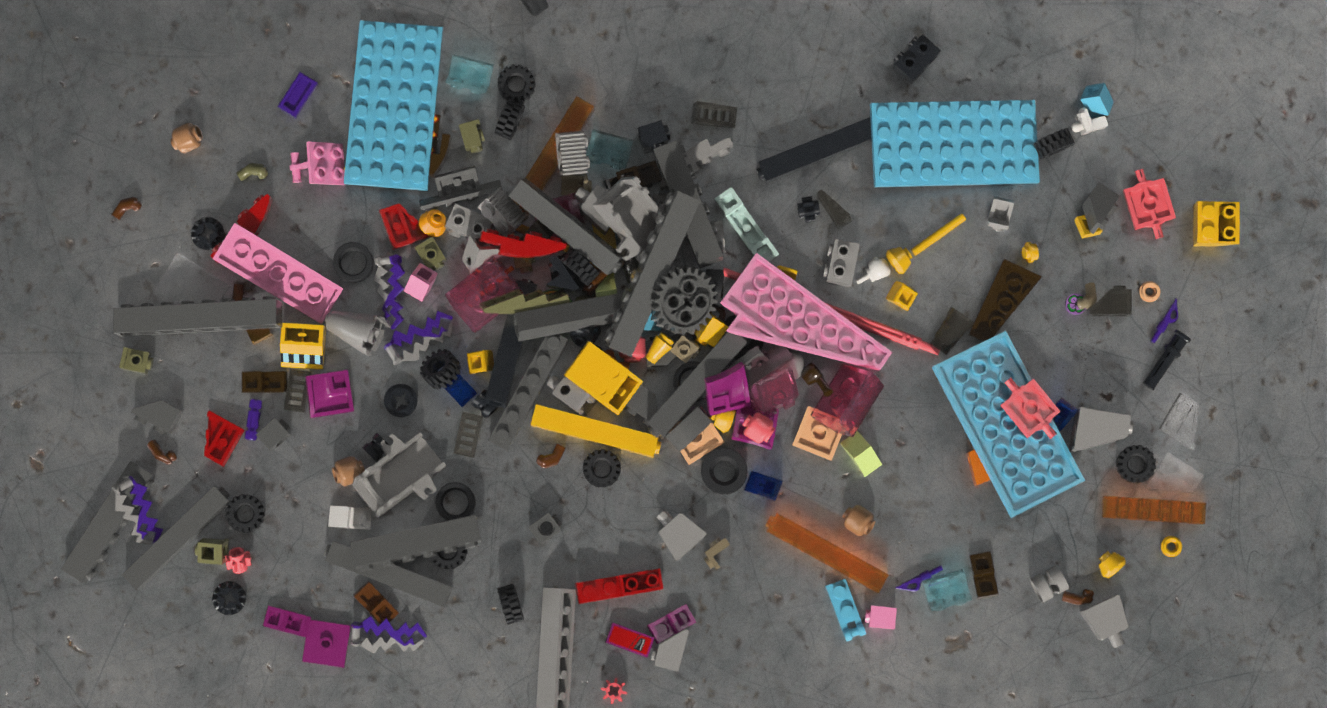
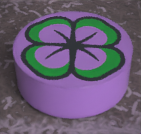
M1072 294L1065 301V308L1072 315H1079L1086 309L1081 310L1078 308L1077 300L1083 298L1081 294Z

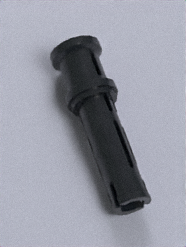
M1175 329V335L1169 344L1164 346V353L1145 381H1143V384L1153 391L1174 359H1178L1181 356L1180 352L1186 343L1191 341L1187 335Z

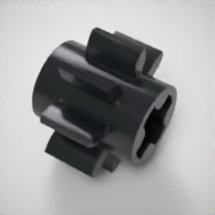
M812 196L802 197V203H797L799 219L805 218V223L814 222L816 220L815 216H820L818 200L812 201Z

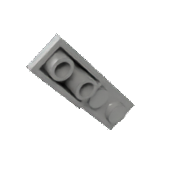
M730 137L712 146L705 139L686 151L687 157L684 159L686 164H691L695 174L692 177L693 180L697 178L696 174L699 173L698 164L704 166L712 161L711 158L717 155L723 157L731 152L730 149L733 148V143ZM663 178L659 184V188L661 191L666 189V191L668 192V188Z

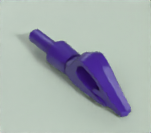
M1175 298L1174 303L1157 325V331L1150 340L1152 343H1155L1160 334L1165 332L1169 323H1175L1178 320L1177 298ZM1175 310L1176 315L1175 318L1172 319L1170 316L1172 311Z
M940 565L930 571L927 569L895 588L916 592L920 589L921 582L931 579L932 575L942 571L943 568ZM916 583V588H907L909 584Z

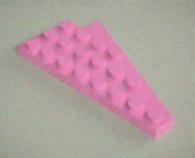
M758 253L753 256L720 302V304L737 315L726 330L732 334L878 371L892 354L889 349Z

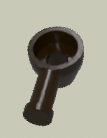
M810 362L803 370L801 377L807 385L817 383L825 397L831 396L834 392L833 389L829 387L817 366Z

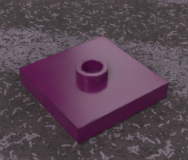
M310 620L302 662L345 668L351 625Z

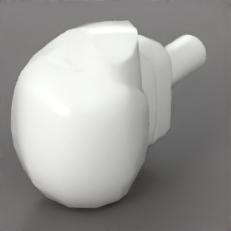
M872 258L868 262L869 267L865 269L867 274L858 278L856 282L860 284L869 278L874 282L889 276L891 273L889 263L884 258Z

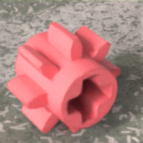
M241 547L232 548L228 553L229 555H225L227 570L232 569L234 573H244L247 571L248 566L252 565L250 552H244V549Z
M617 678L614 679V683L606 680L607 688H601V690L606 691L603 699L611 698V704L617 698L622 702L621 694H627L626 691H622L625 682L619 685ZM611 685L620 688L617 697L614 694L609 695L608 692H610L609 687Z

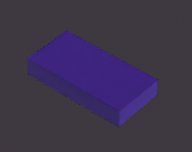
M299 72L279 103L278 108L297 118L317 87L318 82Z

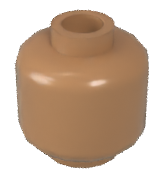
M186 123L173 130L170 141L175 150L185 154L201 146L203 134L197 125Z
M353 456L337 460L332 468V474L336 483H340L342 486L352 485L354 478L365 472L362 461H357Z
M861 505L847 508L843 515L845 519L844 527L857 536L868 535L876 522L874 514Z

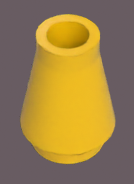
M660 332L659 335L655 336L645 358L655 364L673 348L674 341L663 332Z

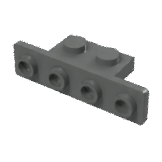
M475 165L435 175L434 178L439 195L419 200L420 209L429 211L437 209L440 205L446 204L451 206L457 204L460 200L466 199L470 201L477 199L479 195H491L499 187H502L501 181L497 180L480 185Z
M777 345L767 353L756 346L748 350L737 361L730 363L723 371L742 362L745 368L748 389L750 390L791 361L793 356L787 347Z

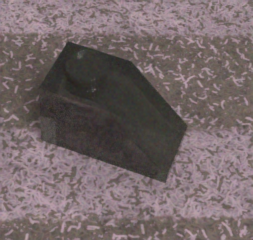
M1122 285L1113 286V289H1110L1087 311V316L1129 317L1132 315V289H1126V286Z

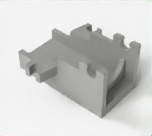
M636 176L622 177L592 206L621 240L616 247V251L621 253L623 248H625L627 254L622 256V258L629 260L635 257L638 261L641 252L646 250L648 245L647 238L650 232L654 231L657 225V215L660 211H663L665 204L657 206L648 195L649 191L639 184L640 180Z
M421 432L405 444L392 433L388 437L393 441L392 445H387L385 440L380 443L386 456L373 466L367 468L364 473L354 478L352 486L378 519L413 492L426 500L428 498V495L424 493L426 488L431 489L432 494L437 491L431 478L441 472L446 467V464L439 459L424 440Z

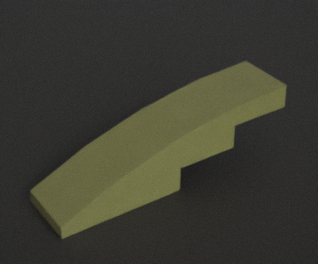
M519 289L479 303L484 313L514 314L569 303L570 300L568 294L563 289L549 295H545L541 289L523 295Z

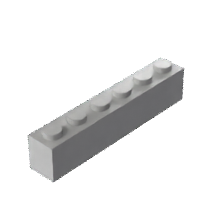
M543 588L536 708H569L576 600L575 589Z

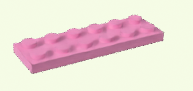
M236 223L233 224L213 257L215 261L320 324L324 322L326 315L330 312L343 290L339 285Z

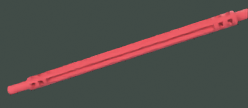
M725 267L723 269L724 276L737 280L741 273ZM826 303L860 329L916 350L920 348L939 355L941 347L922 341L920 337Z

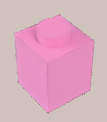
M419 263L411 274L404 292L422 302L431 290L438 273Z
M870 606V610L865 612V622L868 623V627L895 629L897 608Z

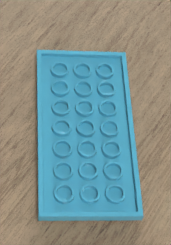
M360 20L344 184L428 191L443 27Z
M1035 100L870 104L874 187L1038 184L1040 182L1038 153L1034 146V143L1037 141Z
M1006 331L932 367L1010 518L1085 481L1053 419L1049 425L1057 433L1054 437L1049 439L1042 429L1026 438L1000 406L1012 394V391L1005 384L1007 380L1012 377L1019 387L1026 385L1032 380Z

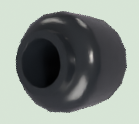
M600 326L581 328L571 331L570 337L577 346L584 347L588 341L592 344L596 342L601 334Z

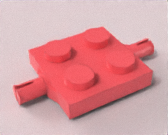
M1144 169L1137 170L1135 173L1139 183L1134 187L1123 190L1134 230L1145 227L1153 228L1155 239L1162 238L1164 235L1160 225L1176 218L1164 178L1155 181L1146 180Z
M1012 377L1007 380L1005 384L1012 391V394L1000 406L1026 438L1042 429L1049 439L1054 437L1057 433L1049 423L1061 411L1035 379L1020 387Z

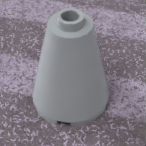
M333 310L326 315L324 323L328 331L364 355L371 356L370 352H376L381 344L385 330L381 329L382 323L386 324V321L380 315Z

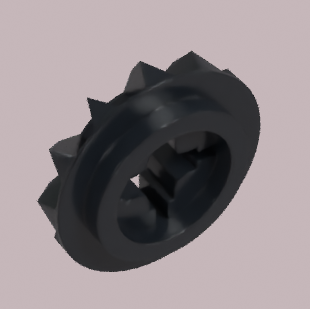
M202 217L195 221L191 229V239L198 248L212 250L217 244L223 242L224 228L217 219ZM205 225L210 231H214L210 234V242L206 236H199L205 232Z
M406 384L391 386L384 396L386 410L391 415L400 418L409 416L416 409L418 403L416 392ZM406 393L404 400L409 405L401 404L396 409L398 402L393 396L402 397Z
M226 581L215 588L212 602L215 609L221 614L234 615L243 609L246 603V593L238 583ZM232 590V597L237 602H229L225 607L226 599L221 594L228 595Z

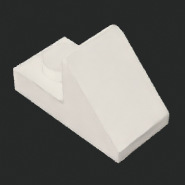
M330 506L328 527L371 530V509Z

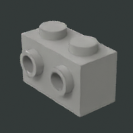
M458 204L454 205L445 225L446 229L449 230L448 234L456 238H460V236L469 238L470 235H480L482 231L486 232L487 229H492L494 226L488 218Z
M838 239L834 240V244H829L827 256H830L831 259L829 265L825 264L823 274L824 277H827L826 283L851 287L860 244Z

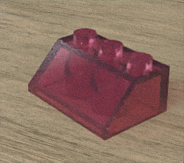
M492 256L448 291L445 296L457 314L476 333L499 315L484 313L479 303L519 289L521 292L522 290L506 266L495 256Z
M842 364L829 384V387L834 391L833 394L829 397L822 395L810 415L833 431L853 437L884 388V385L872 371Z

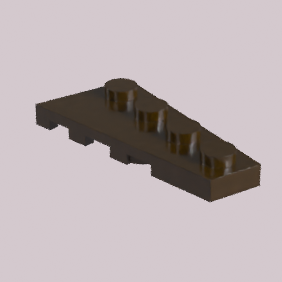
M1004 259L969 332V336L982 342L994 337L1042 276Z

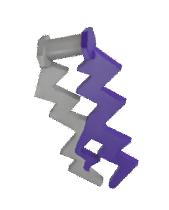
M398 254L375 258V264L378 266L373 281L380 285L376 291L384 299V302L377 310L385 318L386 324L384 325L387 328L391 327V329H396L404 320L399 313L403 306L396 300V297L405 289L398 281L405 273V270L400 265L402 257ZM387 264H392L394 266L389 271L394 274L386 282L382 277L388 270L384 267ZM391 284L394 289L387 293L385 290ZM389 305H391V306L393 307V308L390 310V313H389V311L386 309ZM391 314L396 318L392 326L387 320Z
M437 311L435 320L427 317L424 329L410 324L407 335L395 330L391 341L383 348L388 352L394 365L402 361H418L419 351L427 352L430 340L443 343L444 336L451 338L453 322L450 323L447 330L441 326L439 335L432 333V327L439 329L440 318L452 320L453 317ZM414 334L424 337L423 345L415 342L413 354L403 350V357L399 356L393 346L396 344L402 347V341L412 345Z
M132 476L111 486L115 492V511H124L122 518L135 522L130 535L137 536L135 542L151 545V542L144 539L147 532L139 530L143 523L147 524L146 531L155 532L153 543H155L163 529L155 527L158 519L146 516L152 504V501L142 499L147 487L136 483ZM130 486H133L130 494H135L131 504L141 506L138 515L131 514L134 507L124 505L123 502L127 495L120 494L121 491Z
M370 615L362 622L351 623L352 641L350 644L355 647L361 646L374 654L380 646L386 651L394 643H397L403 652L409 647L414 652L424 642V639L414 643L411 637L404 643L401 636L405 633L410 637L416 630L423 637H427V634L418 622L411 628L405 622L399 629L395 630L387 618L377 625ZM363 627L367 633L371 628L377 637L386 629L391 637L385 642L382 636H380L371 644L367 636L363 641H360V631Z

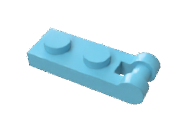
M846 579L825 586L846 642L852 640V637L860 635V637L866 635ZM854 621L856 627L849 629L847 623Z

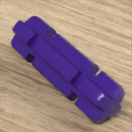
M251 399L249 402L251 410L248 411L246 427L248 431L245 430L244 436L247 440H257L256 434L258 432H256V429H259L261 415L259 409L262 408V401L258 399Z

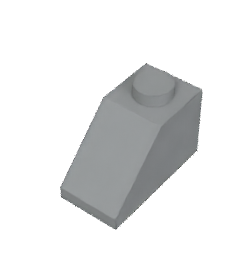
M689 630L681 631L659 644L658 648L653 649L651 660L655 661V666L679 672Z

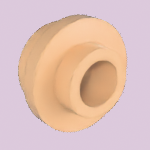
M1147 281L1140 286L1139 295L1145 302H1154L1160 296V287L1153 281ZM1147 288L1152 289L1153 294L1151 296L1146 294Z

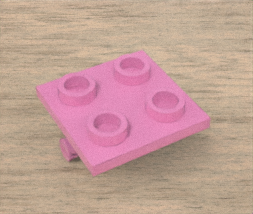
M306 142L308 161L300 163L298 152L290 153L292 164L290 165V171H292L293 183H300V170L308 168L309 184L346 185L344 184L345 170L342 143Z

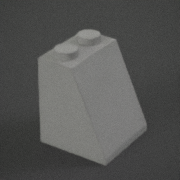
M1082 407L1078 408L1074 413L1069 451L1074 453L1128 437L1129 434H1132L1133 421H1130L1131 416Z

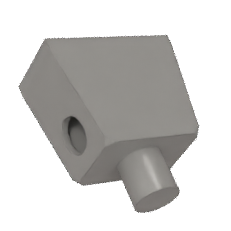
M596 185L590 193L580 187L574 198L583 203L580 208V214L605 235L610 227L592 204L607 192L608 189Z
M480 235L469 236L462 257L464 264L469 270V277L475 280L479 279L482 273L496 272L506 256L497 255L499 246L479 241Z
M553 375L547 382V385L554 390L552 394L583 417L587 416L597 402L590 394L566 377L561 380Z
M665 509L657 516V519L664 525L658 533L676 561L707 535L705 531L681 512L673 518Z
M1120 595L1112 596L1080 611V614L1098 640L1109 638L1113 648L1125 644L1120 632L1129 627Z

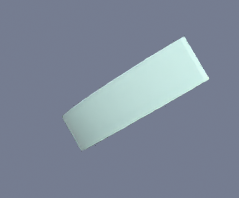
M732 187L714 198L731 226L753 256L758 253L768 262L779 256L775 247L766 238Z

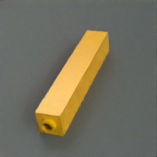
M537 404L535 405L530 424L536 428L654 458V454H659L662 443L658 441L659 437L656 438L652 434Z

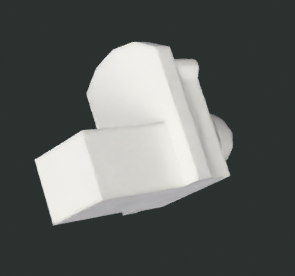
M1082 107L1079 109L1077 116H1075L1076 122L1071 125V131H1080L1082 136L1106 128L1108 122L1105 116L1091 120L1087 108Z

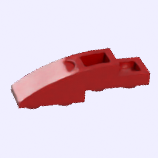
M263 194L260 195L253 202L254 206L249 210L247 208L238 215L239 219L236 222L244 229L258 236L267 220L273 199L268 194L265 196ZM222 243L217 244L212 249L213 253L210 255L212 258Z
M487 229L486 232L482 231L479 238L481 242L499 246L497 255L516 258L546 256L562 251L567 246V244L562 243L563 239L551 236L550 239L542 238L541 233L533 231L525 234L522 241L519 240L520 237L507 234V237L500 236L498 231Z
M660 568L575 583L578 604L664 589Z

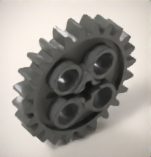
M686 265L682 270V268L677 266L676 273L668 270L669 277L662 275L664 281L662 283L656 282L659 289L652 290L657 295L651 298L652 301L656 302L655 305L651 306V309L657 311L653 316L659 319L658 324L664 325V329L668 331L671 329V332L674 334L679 332L684 335L685 331L692 334L693 328L700 331L699 324L707 325L706 317L712 319L709 313L710 311H716L712 304L718 302V300L713 298L718 292L711 290L715 287V284L709 282L711 277L705 275L704 271H698L696 267L690 269ZM688 281V287L683 290V285ZM673 296V301L668 304V299ZM701 296L700 302L696 304V299ZM686 311L684 318L681 319L682 312Z

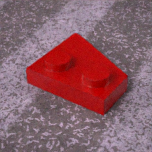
M400 203L379 210L393 250L431 238V236L426 235L421 230L418 220L410 215Z
M209 410L207 412V417L209 418L208 429H206L205 438L207 443L204 456L224 467L245 430Z

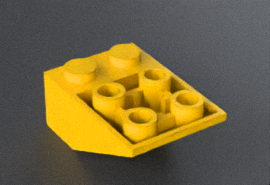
M590 341L587 342L564 374L565 377L617 415L621 413L643 383L636 375Z

